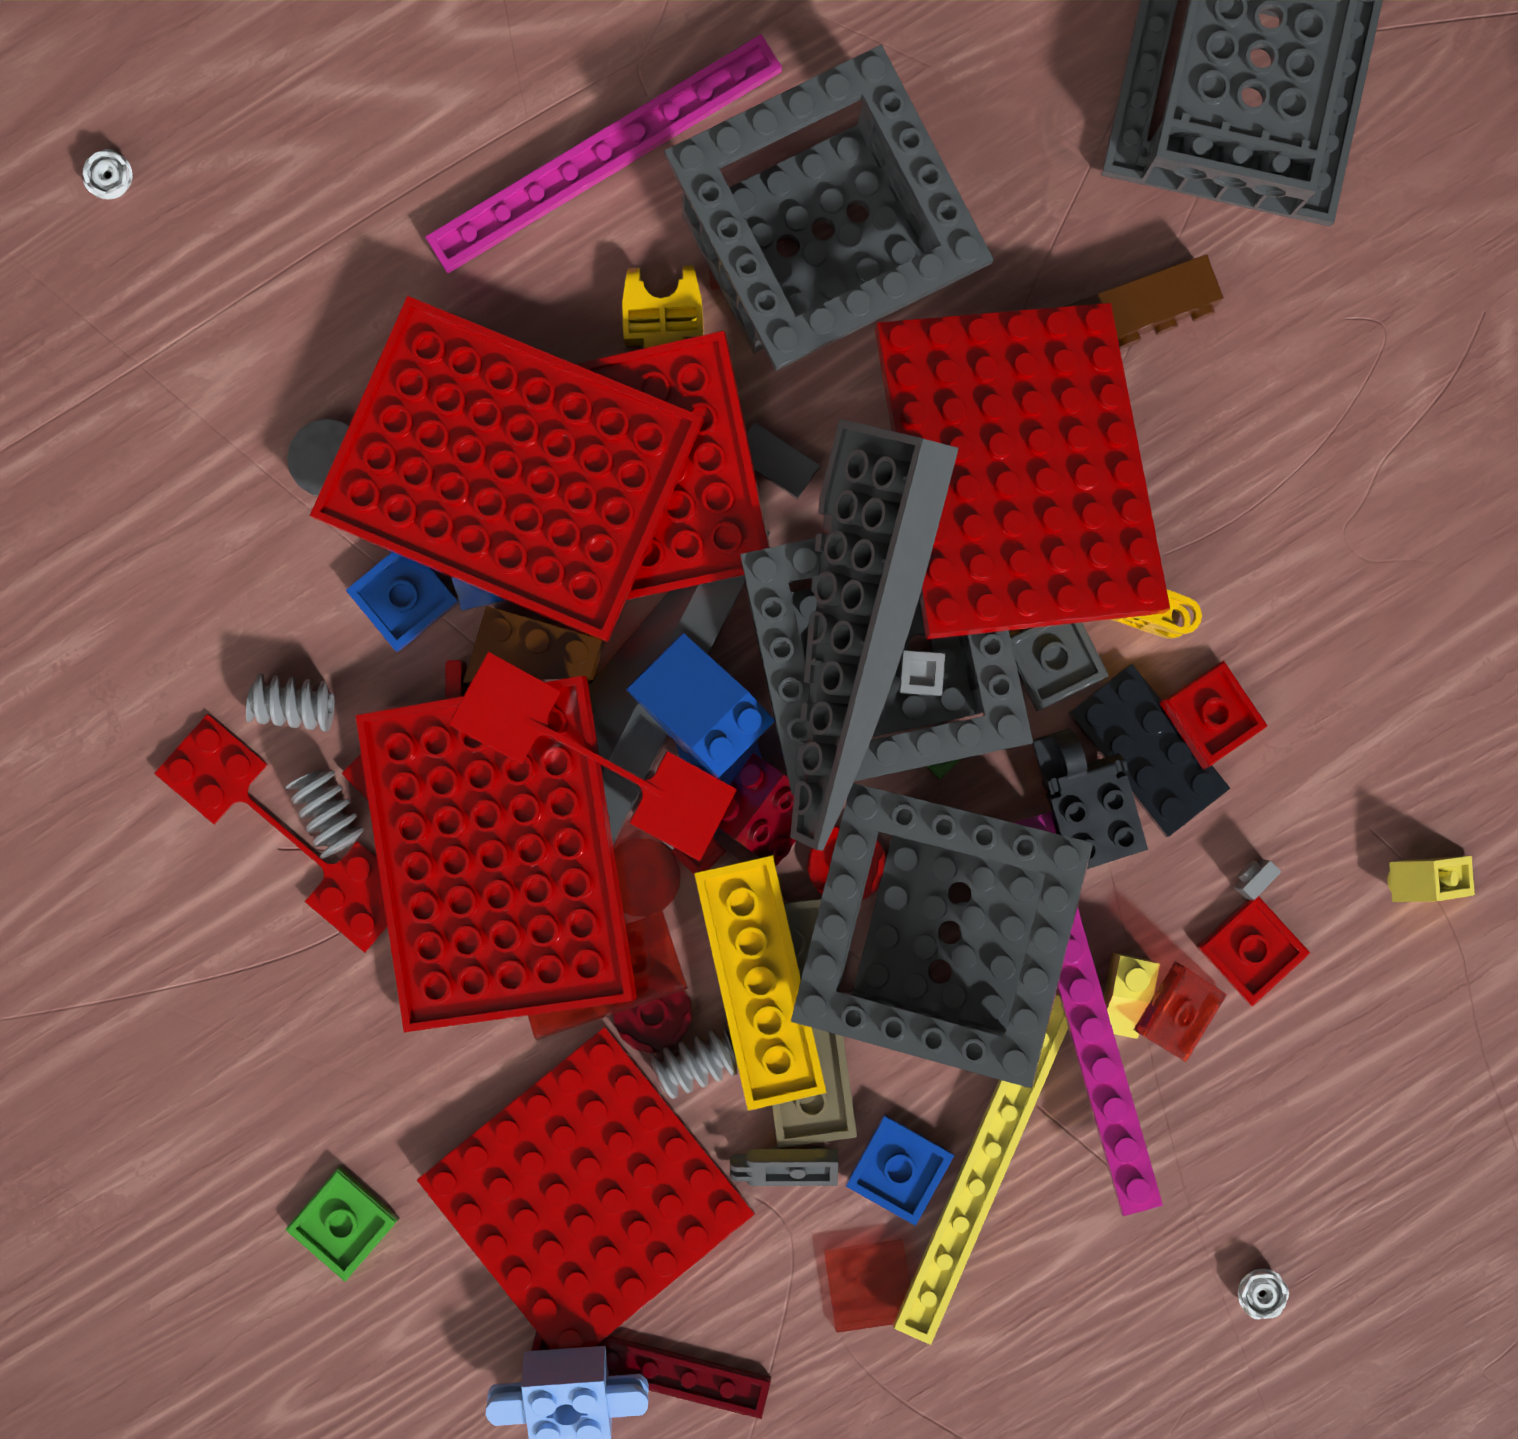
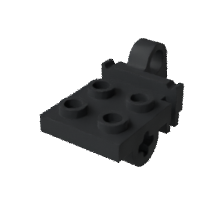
M1070 728L1033 740V748L1043 779L1042 784L1049 792L1045 795L1051 806V816L1056 833L1093 843L1087 869L1148 850L1128 775L1123 772L1128 770L1127 764L1119 753L1087 763L1082 745Z

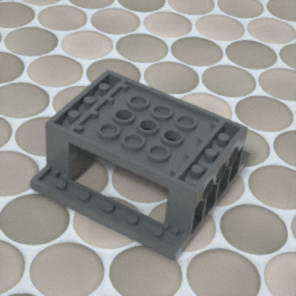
M1140 0L1101 176L1330 227L1335 222L1383 0H1189L1163 120L1151 141L1146 140L1178 0ZM1259 14L1279 18V26L1276 28L1263 26L1259 20ZM1256 49L1266 51L1271 59L1270 66L1265 68L1255 66L1250 58L1251 51ZM1248 88L1257 90L1262 96V104L1258 107L1246 105L1242 100V91Z
M882 44L664 150V156L683 191L682 217L753 354L764 349L775 371L990 265L994 260ZM859 100L862 101L863 104L856 126L731 187L727 185L720 168ZM855 204L863 206L868 212V218L861 223L851 221L846 213L848 207ZM823 221L830 224L834 231L833 236L827 240L817 239L811 230L815 223ZM783 239H792L797 243L799 252L793 257H784L777 251L776 245Z
M816 538L740 554L772 712L792 795H794L795 784L803 781L804 777L800 762L797 761L798 745H804L808 736V731L806 735L805 733L809 722L800 719L802 703H808L810 683L804 682L809 615L816 611L817 600L814 592H811L812 588L791 593L789 583L810 579L815 575H819L821 552L815 551ZM920 598L903 651H910L909 641L912 637L916 635L926 637ZM1009 630L928 639L931 643L930 653L945 654L942 696L899 693L901 655L890 691L872 737L983 714V716L871 740L854 781L1032 744V734Z
M853 783L846 800L791 1022L1032 1088L1093 843ZM878 833L890 834L892 838L854 989L842 992L839 991ZM957 882H964L971 889V898L965 905H956L950 899V889ZM950 920L958 923L962 931L960 940L955 944L945 943L940 936L941 926ZM939 959L947 961L952 968V975L945 983L936 982L930 974L931 965Z

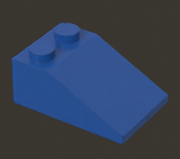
M681 633L626 688L629 694L701 770L718 778L775 722L771 715L741 684L684 633Z

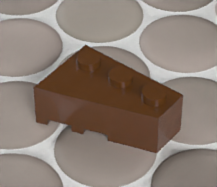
M486 606L463 683L470 685L487 652L494 654L542 682L577 676H587V681H592L595 678L605 642L592 636Z

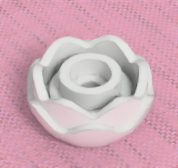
M105 149L94 153L85 161L83 183L86 189L98 198L116 199L129 189L133 178L132 168L125 157L114 150ZM107 173L112 174L109 179L105 177Z
M1256 1269L1247 1273L1242 1278L1238 1287L1239 1303L1244 1311L1254 1319H1268L1279 1316L1289 1298V1290L1278 1273L1269 1269ZM1261 1290L1266 1292L1263 1297L1259 1296Z

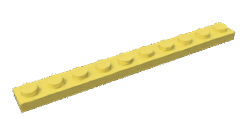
M1058 989L1033 1087L1027 1088L1002 1080L998 1081L893 1323L894 1329L931 1345L1068 1030Z

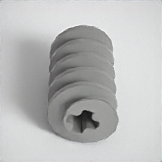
M258 673L249 689L246 702V720L251 722L256 717L258 723L267 724L272 719L273 724L277 726H282L287 720L289 726L293 728H298L303 721L305 728L314 730L319 722L321 730L328 732L333 721L335 697L334 694L328 693L326 681H321L317 691H312L311 680L305 679L300 690L296 688L294 677H289L285 688L281 687L279 676L274 675L270 685L266 686L263 674Z
M334 770L314 771L298 778L285 787L286 790L299 789L291 799L293 804L306 803L299 811V817L314 818L306 826V830L309 833L321 832L313 841L316 847L328 846L320 855L321 859L350 846L357 841L356 839L364 831L363 827H349V824L357 817L356 813H342V810L350 803L349 799H335V795L343 788L342 785L329 786L327 783L336 774Z
M723 1025V1038L721 1039L713 1030L708 1031V1044H704L698 1036H694L692 1050H689L683 1041L678 1042V1055L676 1056L668 1047L663 1048V1061H659L653 1053H649L656 1078L662 1090H665L672 1099L678 1097V1085L686 1093L693 1092V1079L701 1087L708 1086V1073L717 1082L722 1081L724 1067L731 1076L738 1075L732 1039L725 1025Z

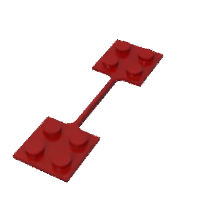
M487 652L448 724L449 726L519 764L523 763L534 741L539 736L546 735L640 787L642 797L629 821L631 825L698 861L701 860L737 789L669 751H666L655 774L647 780H643L550 729L547 718L561 693L559 690Z
M207 714L154 774L214 825L233 804L238 802L248 804L323 869L324 877L322 882L304 902L366 953L387 928L377 857L358 841L335 864H328L249 797L248 790L250 785L268 765Z

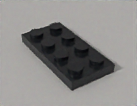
M1130 664L1068 712V714L1103 758L1119 753L1125 759L1128 770L1123 772L1128 775L1134 798L1163 835L1170 837L1227 792L1230 787L1213 765L1206 769L1201 767L1159 704L1161 702L1160 698L1134 665Z

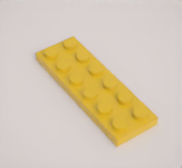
M773 855L694 873L747 1110L827 1093L812 1027L791 1022L801 977Z

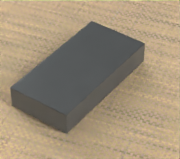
M754 422L747 432L754 471L798 500L820 468V465Z

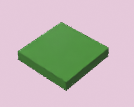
M338 1167L285 1230L345 1282L400 1218L342 1167Z

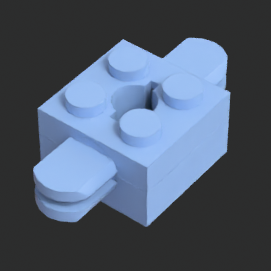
M605 1346L524 1352L522 1382L493 1384L488 1390L486 1417L495 1426L527 1424L529 1439H611L612 1417L639 1416L646 1412L649 1402V1384L647 1379L641 1374L609 1376Z

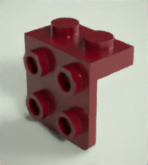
M753 753L730 783V786L737 789L718 827L760 858L773 855L775 866H777L789 854L791 847L796 842L795 839L790 838L794 795L791 794L788 777Z

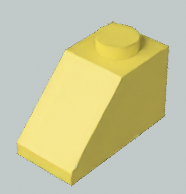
M1472 856L1409 859L1389 862L1390 871L1387 883L1392 893V902H1436L1475 895Z
M1112 952L1104 1001L1114 1034L1138 1038L1153 1002L1159 963Z

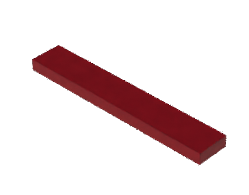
M536 1331L531 1351L551 1350ZM609 1335L596 1345L605 1346L609 1376L641 1374L647 1379L649 1391L762 1419L771 1383L770 1376Z

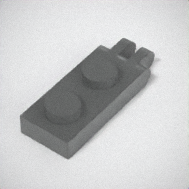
M778 1147L751 1149L746 1154L731 1156L730 1178L734 1181H746L751 1186H837L838 1149H825L822 1147L810 1149H784Z

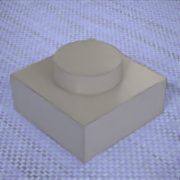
M903 651L899 693L942 696L945 654Z
M1261 859L1258 863L1253 860L1239 872L1237 877L1240 881L1234 888L1245 899L1255 900L1282 871L1270 860Z

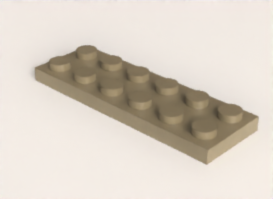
M822 898L784 903L801 978ZM812 1028L827 1093L772 1105L778 1148L857 1137L843 1036Z

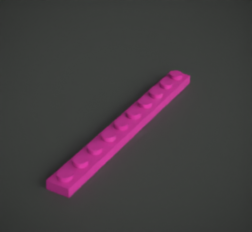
M760 34L425 236L448 274L782 72V66L763 35Z
M1051 812L1012 822L1057 834ZM1077 906L1057 989L1122 1216H1127L1161 1207L1163 1203Z

